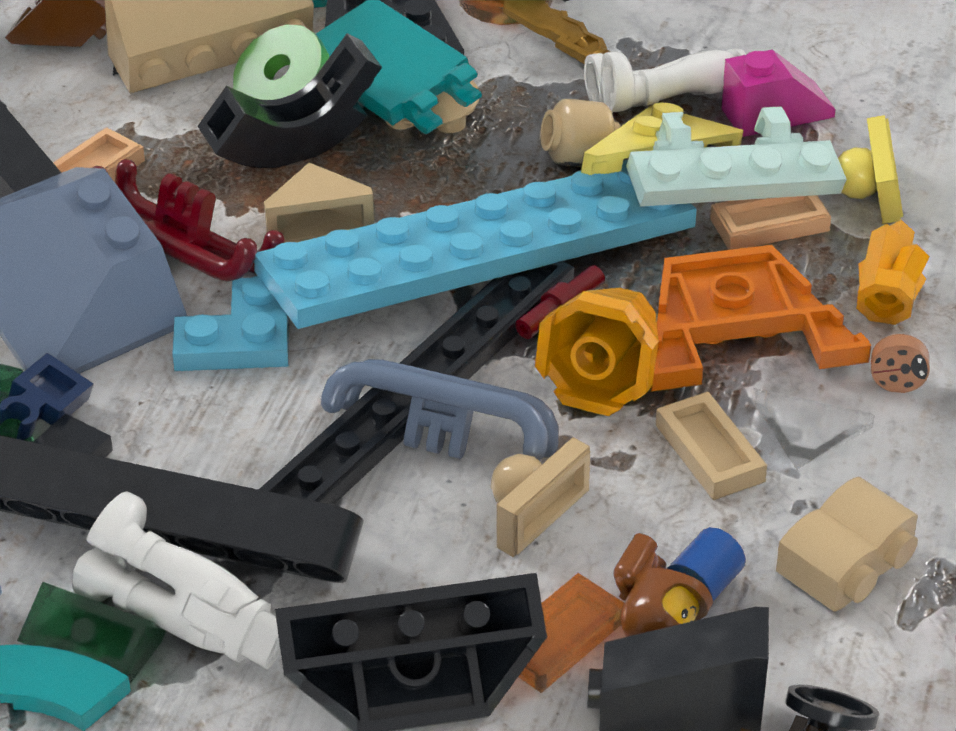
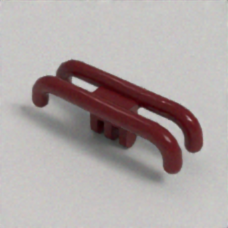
M123 159L117 164L115 184L160 242L164 254L214 279L229 282L242 278L247 272L255 273L254 260L257 252L272 249L281 243H285L283 234L278 230H270L264 235L262 245L258 251L255 241L251 238H242L235 243L210 231L216 201L214 193L206 189L199 190L197 185L189 181L183 182L179 176L168 173L161 181L157 204L145 199L138 191L136 164L129 159ZM93 166L92 168H104V167H102V166Z

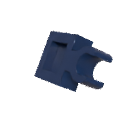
M46 353L12 381L8 398L0 403V425L7 419L20 420L21 423L16 439L26 440L31 437L36 423L40 419L49 425H53L65 413L71 415L89 400L94 383Z

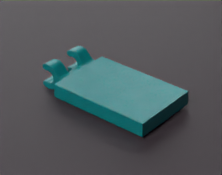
M380 0L365 1L316 33L323 42L329 57L347 33L363 41L380 63L382 69L358 102L391 125H395L406 118L422 133L428 134L443 124L442 118L431 110L432 107L439 103L436 96L443 91L452 96L463 107H468L482 97L481 91L470 84L473 79L478 77V73L469 65L468 57Z

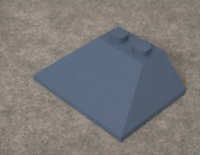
M75 167L0 198V336L24 371L48 353L80 374L173 332L174 318L187 316L162 245L104 168Z

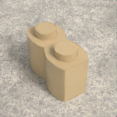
M861 477L850 479L840 486L824 502L820 509H816L802 517L782 537L778 546L776 572L833 612L844 608L851 601L860 603L871 593L876 585L878 576L884 574L892 567L895 569L903 567L914 554L918 544V539L915 537L918 515Z

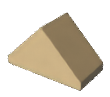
M312 163L304 166L264 201L266 233L270 230H278L283 234L285 242H301L326 236L334 230H350L374 224V202L371 187Z

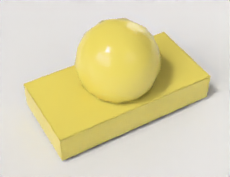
M885 115L867 118L871 150L854 147L844 151L838 157L847 179L841 193L849 198L864 199L878 192L882 224L898 222L903 217L889 121L888 118L885 119Z

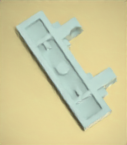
M764 107L761 109L754 130L761 134L762 137L757 138L754 145L705 148L703 141H691V127L683 123V112L663 113L660 129L656 132L658 141L654 142L653 151L630 152L626 165L640 207L841 194L847 180L831 141L803 142V137L800 133H791L790 120L782 107Z

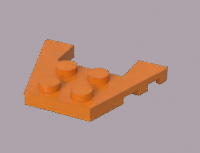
M773 245L664 258L657 318L659 343L653 384L650 389L652 392L702 385L703 365L695 344H718L724 340L754 336L772 337L778 333L803 331L819 369L869 363L871 344L861 332L853 335L843 325L844 315L833 304L823 305L811 293L812 284Z

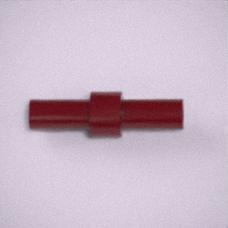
M590 266L570 282H559L541 296L540 304L515 322L517 332L525 339L532 338L539 332L540 322L547 314L583 291L596 290L605 283L604 273L597 266Z

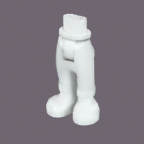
M739 48L727 51H702L652 69L632 71L630 62L621 52L612 51L605 54H590L586 57L584 64L585 86L590 101L603 102L612 112L625 111L631 107L653 105L660 100L684 93H692L693 95L715 94L723 91L725 59L746 55V53Z
M127 491L116 496L104 508L90 529L87 542L96 548L87 551L78 559L73 570V592L91 603H99L108 597H113V603L126 612L132 611L194 646L223 653L237 663L247 658L261 667L269 669L280 652L276 616L270 613L271 604L262 599L257 601L258 596L242 581L213 561L192 551L167 543L165 539L151 531L145 533L143 528L146 522L147 507L143 499ZM123 558L127 560L128 564L143 572H148L175 589V593L151 582L150 579L136 571L129 572L126 570Z

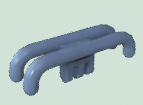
M368 359L363 362H351L339 367L327 379L321 395V406L328 413L339 412L341 408L348 410L359 400L360 393L365 385L412 396L404 434V446L417 449L420 445L425 426L429 427L426 451L439 454L444 445L446 432H450L451 438L448 455L457 459H462L465 454L474 411L516 422L524 434V455L534 456L540 461L543 458L551 457L558 448L559 426L553 411L543 400L528 393L396 362Z

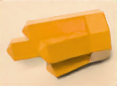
M903 220L892 225L885 224L872 231L866 258L858 263L859 290L856 309L869 321L896 325L911 318L914 300L926 281V277L922 272L930 256L920 245L913 244L915 232Z

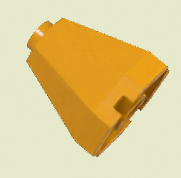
M623 288L583 291L547 314L540 322L535 368L543 379L547 376L550 377L557 387L554 390V394L563 405L610 416L619 411L624 404L631 400L635 401L645 395L653 384L659 343L656 313L640 292Z

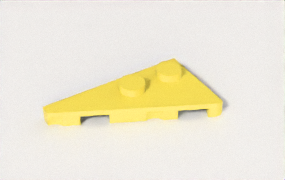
M664 102L649 106L584 152L581 173L593 175L620 172L623 159L629 158L630 152L653 151L654 142L658 141L656 132L660 129L663 120L662 114L683 112V108ZM683 114V123L691 127V141H703L704 148L708 144L717 147L741 145L742 129Z

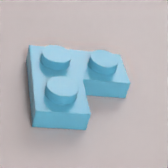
M258 276L233 280L231 315L201 314L174 318L172 353L174 371L289 367V317Z

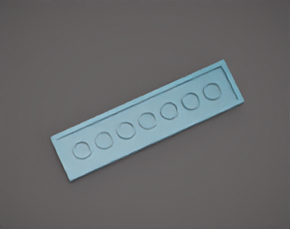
M624 160L620 172L588 175L578 171L569 177L548 182H532L523 188L499 194H483L474 200L449 206L438 205L429 208L425 212L400 218H384L375 224L359 228L334 230L322 237L301 242L281 243L275 248L257 252L254 260L255 273L297 329L694 228L697 209L691 203L640 207L626 168L628 160Z

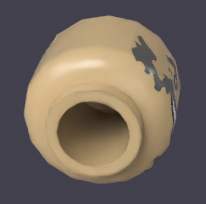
M562 99L555 105L553 110H548L543 117L540 133L541 145L545 151H549L550 157L556 164L582 167L584 152L621 126L619 122L614 121L612 111L603 102Z

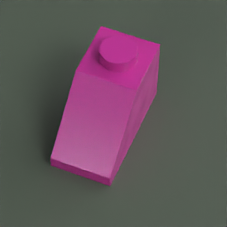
M773 49L752 51L746 55L725 59L721 109L735 128L743 130L742 137L759 134L754 129L760 111L764 107H782L790 120L791 127L835 117L836 109L816 82Z

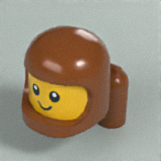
M642 533L634 535L613 571L615 583L620 591L619 598L625 601L620 612V621L626 637L700 620L708 614L713 604V598L708 588L702 582L684 573L666 569V562L655 553L658 547L657 543L651 537Z

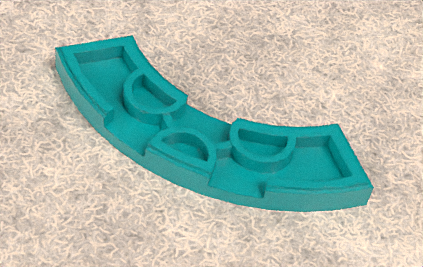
M0 645V703H12L14 710H26L53 716L85 731L131 692L128 676L90 657L44 646Z

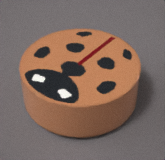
M894 334L883 338L873 348L871 354V374L874 381L883 389L899 393L911 392L921 387L927 380L930 371V356L927 347L919 339L911 335Z

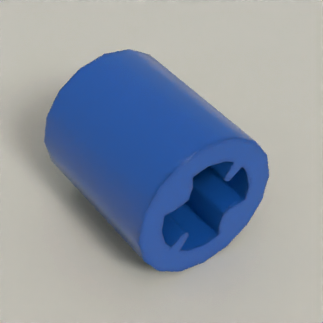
M709 527L703 529L667 569L684 573L702 582L708 588L714 601L745 567L746 557L740 544L729 533L719 528Z

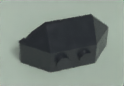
M537 573L275 609L284 677L351 731H399L487 718L547 638Z

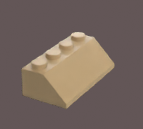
M105 0L108 56L131 94L235 64L250 43L269 29L289 24L301 25L313 32V1Z

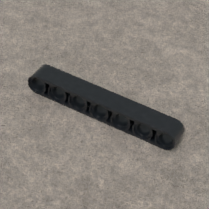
M0 436V511L90 530L104 508L116 496L127 491L143 499L147 507L143 531L145 533L151 531L165 539L167 543L201 555L333 583L347 581L364 520L358 514L331 504Z

